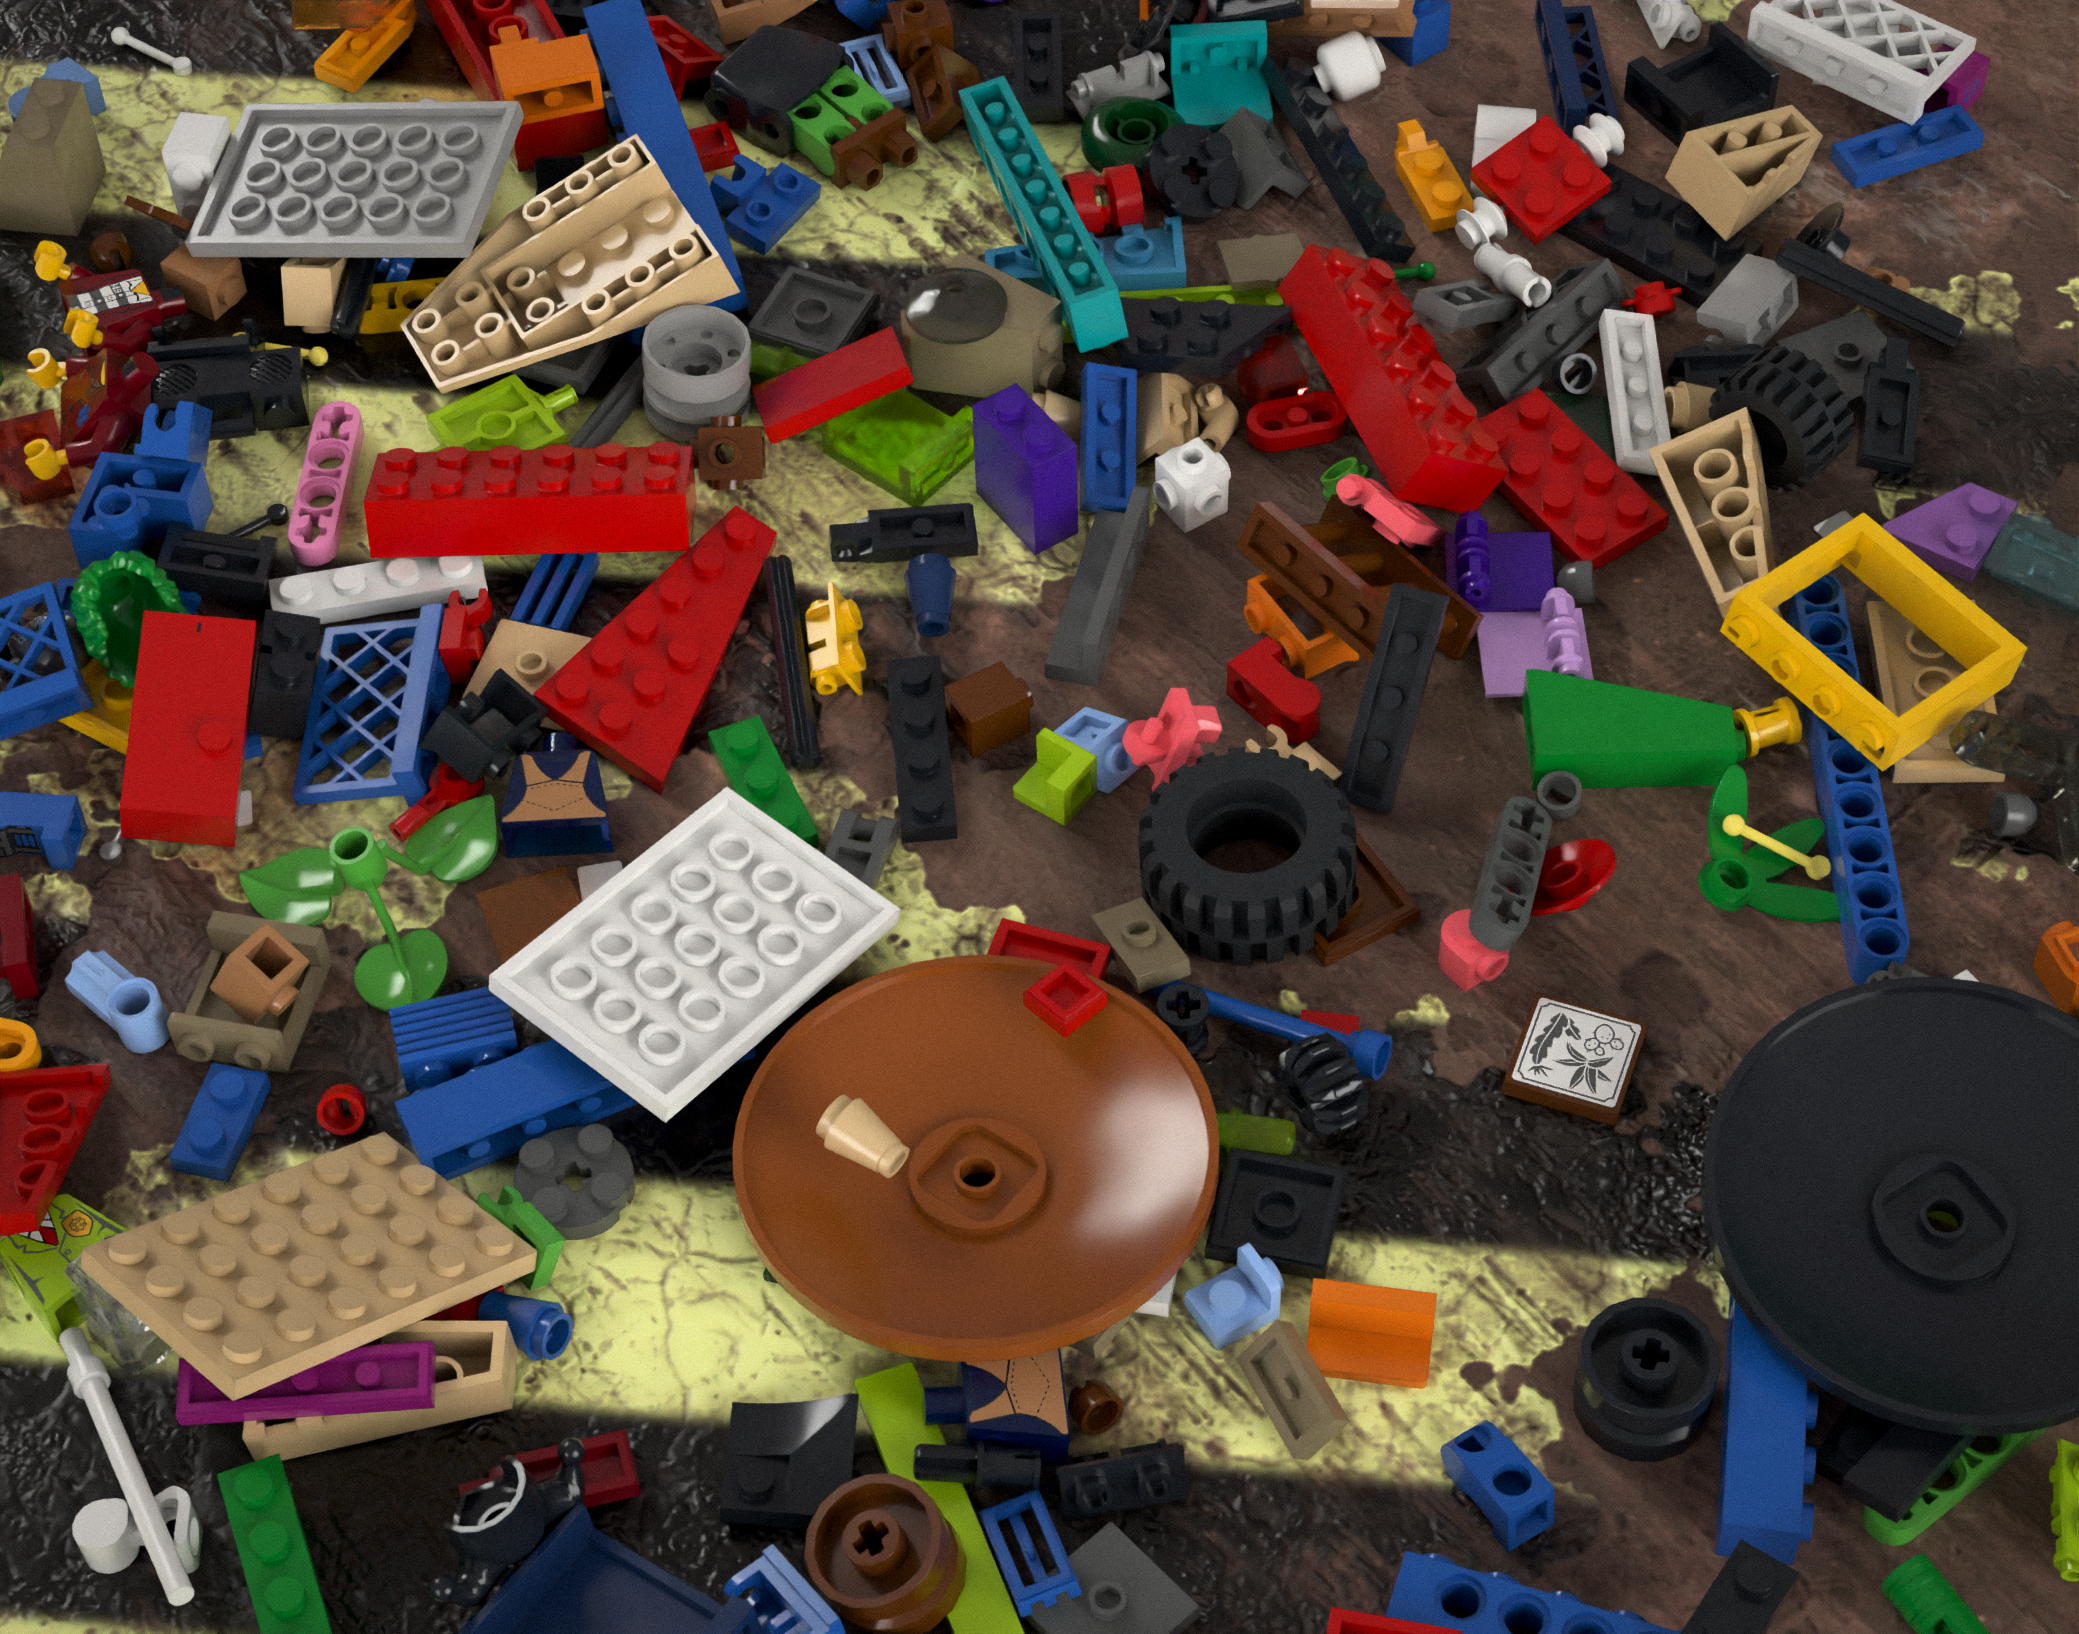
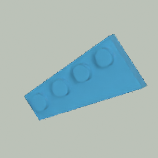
M1181 217L1164 218V227L1144 231L1141 223L1120 226L1121 235L1099 239L1095 238L1093 232H1088L1119 292L1186 288V264ZM1025 244L985 251L986 264L1046 294H1050Z

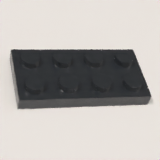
M1608 161L1606 166L1600 169L1612 181L1610 192L1556 230L1557 233L1604 258H1608L1616 265L1650 283L1663 281L1665 289L1681 287L1682 294L1675 297L1698 309L1747 253L1761 257L1763 243L1741 231H1738L1725 241L1690 204Z

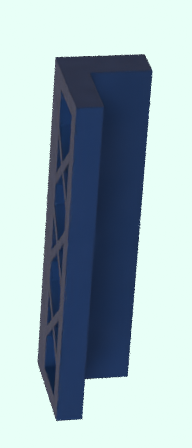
M1536 0L1534 22L1558 126L1573 141L1574 127L1577 125L1585 126V118L1589 114L1600 113L1605 117L1611 116L1620 124L1591 5L1562 7L1561 0ZM1582 23L1583 28L1577 34L1573 35L1568 32L1567 24ZM1576 51L1590 60L1583 66L1576 64L1573 52ZM1581 83L1598 91L1591 98L1583 95Z

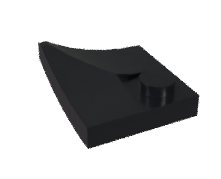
M848 1393L825 1399L789 1403L732 1402L720 1522L807 1529L819 1505L840 1485L852 1480L859 1394Z

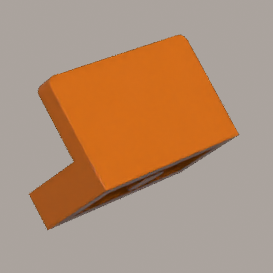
M1313 1278L1306 1348L1324 1377L1424 1389L1428 1382L1437 1293Z

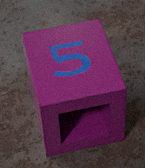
M1943 44L1934 53L1953 51L1955 48ZM1973 51L1925 101L1923 112L1931 113L1956 104H1960L1967 111L1983 94L1991 58ZM1927 68L1917 69V72L1929 77Z

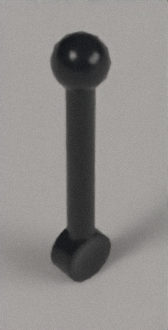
M273 504L267 509V515L226 535L244 538L270 524L275 526L284 525L289 520L288 509L283 504Z

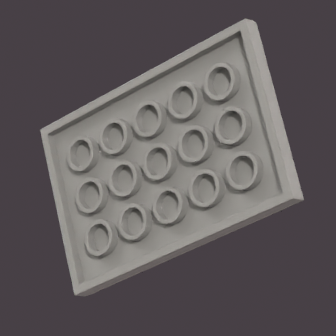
M519 101L246 104L185 244L192 257L470 258L524 119Z

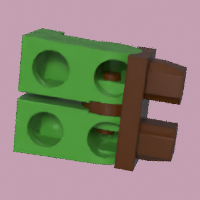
M847 65L836 70L814 95L787 113L793 122L795 146L791 151L797 148L810 158L821 173L831 176V182L840 190L854 183L867 192L877 186L884 177V163L891 161L898 168L905 169L916 162L918 158L917 141L907 132L906 113L897 106L894 108L888 100ZM841 85V97L832 93V90ZM804 107L805 119L797 117L794 113Z

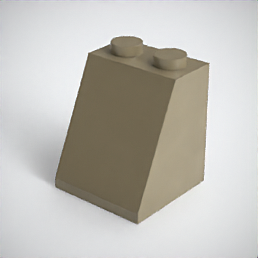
M34 79L6 139L0 157L1 230L78 237L107 171L82 82Z
M963 252L901 310L903 352L914 379L912 384L908 386L913 389L987 398L1017 383L1031 397L1032 392L1044 394L1046 389H1054L1063 378L1065 372V363L1063 362L1065 328L1062 325V301Z

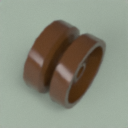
M866 1474L840 1485L819 1505L807 1528L804 1557L811 1580L828 1598L840 1615L858 1633L923 1634L928 1632L953 1610L965 1586L967 1558L960 1536L944 1517L934 1500L916 1482L896 1474Z

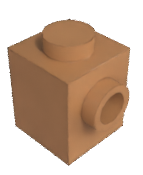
M184 241L160 263L166 288L179 285L186 307L213 321L218 320L247 293L239 257H192Z
M266 922L229 954L209 988L249 1025L254 1026L268 1012L278 1017L292 1004L300 993L294 985L308 965L309 960Z

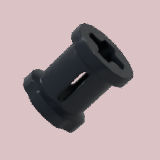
M1182 983L1172 985L1163 990L1158 997V1017L1180 1040L1181 1031H1187V1043L1184 1045L1193 1058L1197 1057L1208 1046L1209 1031L1204 1023L1209 1016L1210 1010L1208 997L1200 988L1194 985ZM1181 999L1185 1000V1013H1179V1001Z

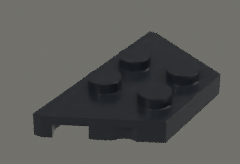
M1173 297L1157 299L1120 298L1129 337L1112 342V344L1117 349L1118 359L1122 368L1135 369L1140 372L1224 376L1236 368L1242 359L1253 356L1265 347L1264 336L1273 329L1286 333L1292 328V307L1229 304L1223 300H1209L1206 302L1178 301Z

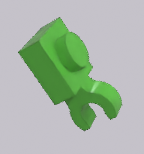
M503 1186L497 1203L492 1201L485 1192L479 1194L476 1203L481 1209L491 1214L537 1250L535 1271L518 1279L530 1291L548 1285L565 1238L529 1201L524 1202L522 1195L512 1186Z

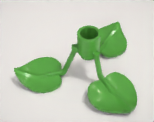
M489 794L464 801L438 813L409 837L405 847L408 857L391 849L385 839H379L376 842L371 832L366 828L353 826L343 829L334 836L330 843L329 851L315 847L294 850L263 866L239 872L240 883L252 907L262 918L312 927L320 924L329 916L332 908L331 896H338L344 892V881L350 888L366 892L390 943L372 947L359 960L355 969L354 981L360 996L372 1007L389 1012L388 1008L436 998L447 980L450 964L449 954L439 936L428 929L415 930L400 939L377 890L384 882L388 870L385 858L418 876H424L432 870L436 879L443 883L452 884L469 880L483 872L496 855L499 844L496 803L493 796Z

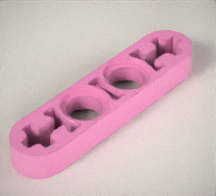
M330 402L322 406L314 417L288 527V540L292 555L302 565L312 567L328 563L336 556L340 547L364 439V428L360 411L350 402ZM341 425L339 430L340 439L333 438L332 431H336L338 426ZM329 458H339L344 461L339 467L326 470L318 467L322 461ZM319 496H332L335 498L334 502L326 507L317 508L309 505L314 498ZM313 527H319L321 535L316 536L314 542H312L314 535Z

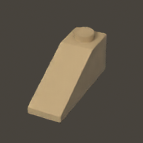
M291 257L281 266L285 326H301L303 332L312 334L331 331L330 321L349 258Z

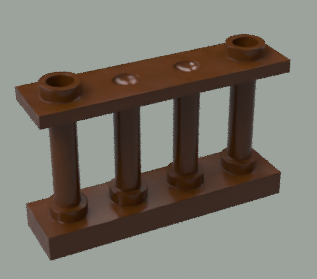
M1332 494L1319 522L1315 524L1298 525L1271 501L1256 504L1236 548L1369 664L1372 663L1393 582L1450 596L1437 646L1454 661L1462 659L1484 615L1403 547L1391 542L1372 527L1373 522L1355 507L1344 504L1339 499L1338 494Z

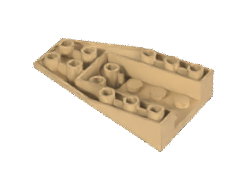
M636 133L510 212L472 251L470 258H465L400 326L436 387L443 394L650 324L657 315L674 307L693 304L705 305L739 293L740 290L720 255L699 224H695L670 187L658 164Z

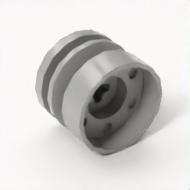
M699 304L674 307L657 315L646 327L642 339V366L644 370L643 406L647 420L659 432L675 440L689 442L690 438H698V427H711V416H742L743 424L747 420L751 406V380L749 377L751 368V339L747 327L735 315L725 310Z

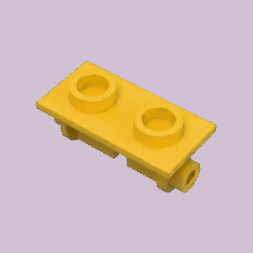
M833 582L828 584L829 600H816L812 602L810 608L805 613L807 644L812 652L808 653L810 684L822 695L833 694L837 691V687L849 684L855 693L860 696L863 694L861 671L866 669L865 656L858 639V630L863 628L861 613L856 603L852 599L846 600Z

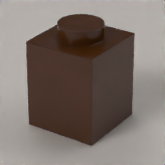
M1002 661L944 686L946 722L973 758L1030 732L1029 708L1034 705L1031 691L1021 677L1014 678Z

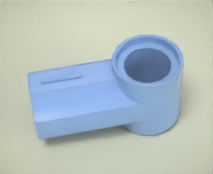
M87 950L72 962L71 971L65 979L68 990L118 1033L126 1049L134 1053L144 1054L159 1049L169 1040L171 1036L167 1026L169 1016L152 981L146 978L135 977L104 950L99 952Z

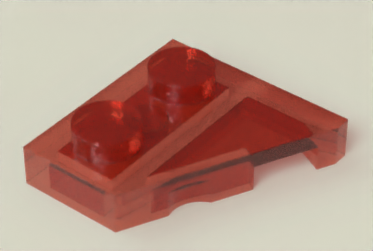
M53 408L0 421V486L24 506L76 493L68 464L62 465L60 472L53 478L42 480L32 473L25 462L28 456L24 452V447L33 440L45 439L54 451L60 450V430Z

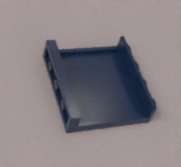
M578 1502L562 1520L557 1521L549 1528L543 1542L520 1567L513 1569L506 1576L500 1590L478 1614L470 1617L462 1625L458 1634H763L754 1606L735 1595L723 1606L595 1529L586 1506Z

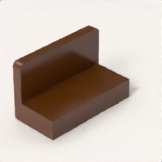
M938 42L928 49L905 72L922 135L937 143L961 119L965 120L958 91L982 83L979 70L974 64Z

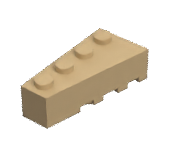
M417 1321L364 1344L433 1341L436 1348L435 1408L244 1421L242 1439L255 1461L278 1453L283 1461L513 1409L518 1349L508 1322Z

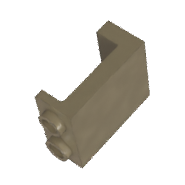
M213 910L206 926L212 946L211 953L185 1013L172 1012L167 1021L176 1053L198 1062L214 1060L237 1064L245 1069L259 1072L271 1070L287 1073L332 964L323 928ZM268 922L309 960V963L294 985L300 993L292 1004L278 1017L268 1012L253 1026L249 1025L209 987L229 954L263 924Z

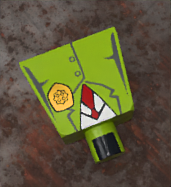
M69 1194L58 1195L54 1198L38 1231L6 1236L0 1241V1256L8 1275L50 1336L57 1343L60 1342L59 1338L64 1330L80 1326L114 1298L81 1269L82 1248L128 1231Z

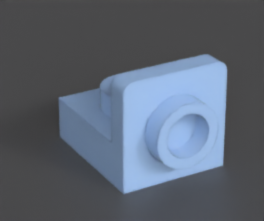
M1085 706L1054 731V733L1097 756V788L1099 791L1110 793L1142 767L1132 763L1131 756L1123 747L1122 737L1129 725L1126 719Z
M1248 1242L1237 1248L1236 1266L1185 1292L1184 1305L1218 1351L1280 1317L1281 1291L1284 1289V1282L1274 1262L1268 1257L1261 1259L1253 1246Z

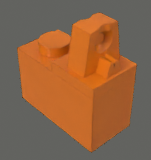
M517 25L498 28L501 43L489 46L495 85L500 101H519L524 113L521 125L604 108L600 73L587 34L539 43L537 37L522 40Z

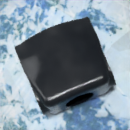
M766 24L759 27L712 71L710 76L711 88L704 96L705 105L719 122L726 121L729 128L752 145L784 159L795 146L793 122L787 113L814 95L837 69L847 65L855 72L854 62L846 53L845 47L816 34ZM841 85L832 90V93L841 97ZM775 127L779 134L775 133L772 128Z

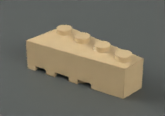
M1747 407L1648 450L1662 487L1723 621L1734 595L1776 568L1761 446ZM1780 604L1772 610L1783 619L1782 606Z

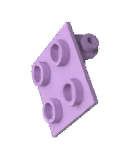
M1559 587L1550 589L1542 601L1541 611L1480 612L1484 617L1476 630L1486 698L1523 696L1526 669H1539L1594 680L1582 608H1575L1574 598L1565 589Z

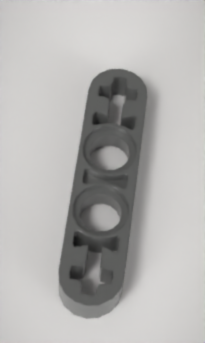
M1524 796L1509 798L1494 822L1468 920L1472 935L1480 943L1496 951L1512 949L1528 925L1552 827V819L1548 811L1536 801ZM1520 825L1524 827V831L1519 829ZM1509 852L1515 854V855L1518 856L1520 859H1517L1516 857H1514L1513 855H1511ZM1501 885L1506 886L1507 888H1509L1510 890H1512L1514 893H1511V892L1507 891L1506 889H1504L1503 887H1501ZM1497 914L1503 916L1502 919H1501V921H1499V920L1497 919V917H1498Z

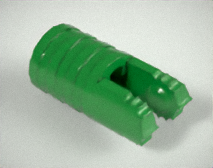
M1920 1554L1905 1561L1882 1583L1881 1591L1916 1634H1952L1950 1630L1954 1634H1991L1926 1554Z

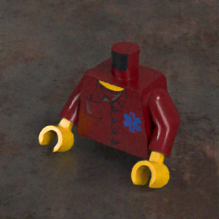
M44 348L32 350L28 354V359L36 369H27L26 373L40 388H53L59 384L62 377H67V380L61 385L60 450L54 451L45 439H36L28 443L24 447V452L28 456L25 462L32 473L42 480H48L60 472L62 465L69 464L70 469L85 466L93 470L101 452L123 454L142 431L144 414L151 404V381L159 374V366L156 360L142 351H137L131 357H128L124 353L112 348H103L96 355L67 356L66 362H57L48 350Z

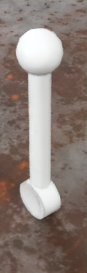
M124 27L114 28L111 32V38L115 44H127L172 66L174 74L177 76H187L192 72V64L187 57L174 58L130 36L128 30Z

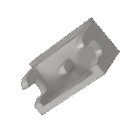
M1747 253L1696 311L1698 323L1708 328L1720 330L1725 339H1722L1716 335H1709L1704 340V344L1714 351L1731 350L1735 346L1742 344H1758L1763 349L1799 307L1797 275L1777 266L1774 260Z

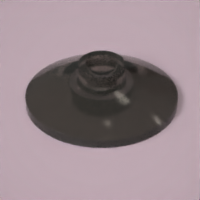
M946 268L923 276L911 286L905 297V316L911 328L928 340L948 345L968 344L988 337L1003 324L1008 312V298L1002 285L984 272L970 268Z

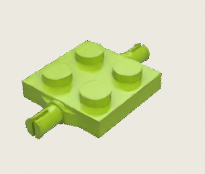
M516 373L426 415L428 430L440 444V446L428 452H438L447 447H463L468 451H487L498 446L512 445L520 448V450L544 449L554 444H567V434L555 421L553 414L578 404V397L570 384H566L545 396L540 395L527 388Z

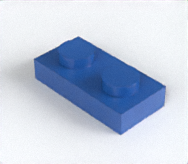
M212 1062L169 1156L173 1171L225 1182L230 1181L270 1091L271 1084L267 1073Z

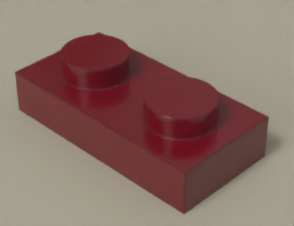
M20 872L0 876V934L2 940L0 945V980L9 979L16 1000L40 996L32 904Z

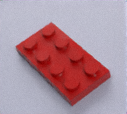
M1538 387L1479 419L1485 432L1497 443L1499 448L1497 452L1509 470L1496 489L1539 532H1550L1551 544L1570 563L1592 560L1595 571L1667 529L1669 514Z

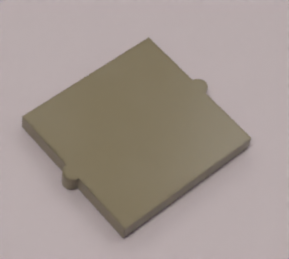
M1297 233L1269 236L1255 234L1249 238L1217 241V251L1232 291L1262 288L1276 290L1304 253Z

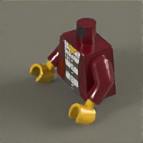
M43 240L36 249L34 260L36 262L35 270L37 275L47 281H53L57 277L61 278L58 286L66 314L63 331L67 335H71L72 341L80 348L83 356L96 355L103 348H112L124 353L128 357H131L137 351L147 353L148 342H156L152 327L163 326L162 320L187 313L185 299L179 285L151 292L140 270L130 269L107 274H95L74 262L68 265L63 264L67 253L62 246L55 242Z

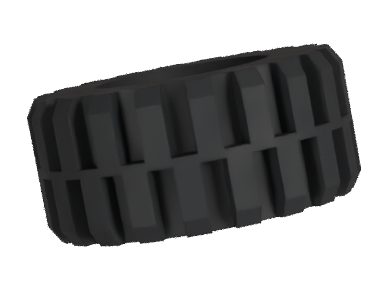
M1245 747L1229 748L1228 754L1216 756L1214 752L1199 756L1196 759V765L1189 767L1185 763L1169 775L1170 784L1164 781L1159 784L1149 797L1150 804L1142 810L1139 820L1140 833L1137 837L1142 896L1169 933L1172 932V937L1180 947L1189 952L1195 947L1200 950V957L1219 963L1221 958L1233 959L1234 966H1250V960L1265 959L1266 965L1283 961L1284 954L1294 951L1296 956L1313 948L1314 932L1316 930L1324 938H1327L1338 927V919L1347 915L1352 904V892L1356 889L1357 849L1355 817L1350 813V803L1344 792L1337 787L1334 788L1333 779L1319 768L1313 771L1309 770V762L1292 754L1288 759L1279 756L1277 750L1262 747L1260 748V753L1245 752ZM1241 839H1259L1273 842L1294 854L1284 863L1272 869L1256 873L1225 871L1210 865L1202 859L1212 849L1224 843Z

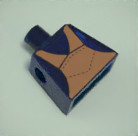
M563 732L551 733L543 740V752L521 753L515 758L500 817L507 858L614 852L608 809L596 752L590 749L576 750V740L570 734Z
M1060 1348L1038 1355L1011 1360L958 1362L957 1386L923 1387L922 1407L924 1425L960 1424L962 1446H975L976 1440H983L986 1446L1011 1448L1040 1447L1041 1455L1039 1459H1041V1467L1053 1468V1464L1065 1462L1064 1456L1068 1455L1071 1435Z

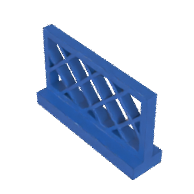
M52 581L1 598L0 652L12 633L33 642L19 666L0 658V669L14 674L6 689L0 692V741L95 707L90 688L83 679L58 592ZM46 601L49 615L38 633L17 625L26 608ZM54 631L56 634L57 641L50 639ZM44 647L61 653L66 669L44 677L31 672Z
M443 603L422 605L420 618L325 628L292 792L297 805L403 795L408 806L412 807L431 791L429 779L431 773L437 767L439 756L435 751L422 749L419 745L442 710L447 707L451 680L438 650L445 610ZM414 638L413 644L396 657L386 651L387 648L399 639ZM356 643L364 645L361 650L344 663L337 658L339 645ZM379 657L386 665L365 681L357 674L360 669L374 658ZM401 675L406 680V684L387 699L378 692L396 676ZM346 680H349L357 687L336 704L329 699L330 693ZM368 698H371L379 706L357 723L348 714ZM389 717H394L399 722L398 727L381 741L370 734ZM339 721L349 728V730L328 746L321 741L322 734ZM361 739L371 747V749L350 765L340 758L342 754ZM383 758L391 764L389 777L365 779L362 776ZM331 763L341 771L327 783L312 785L313 777Z

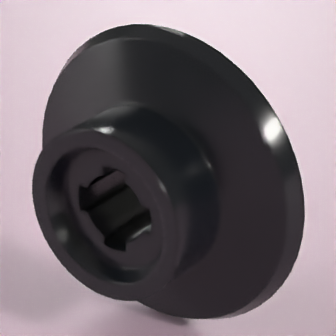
M1833 203L1819 212L1802 229L1795 240L1840 261L1851 242V238L1839 229L1844 217L1842 204Z

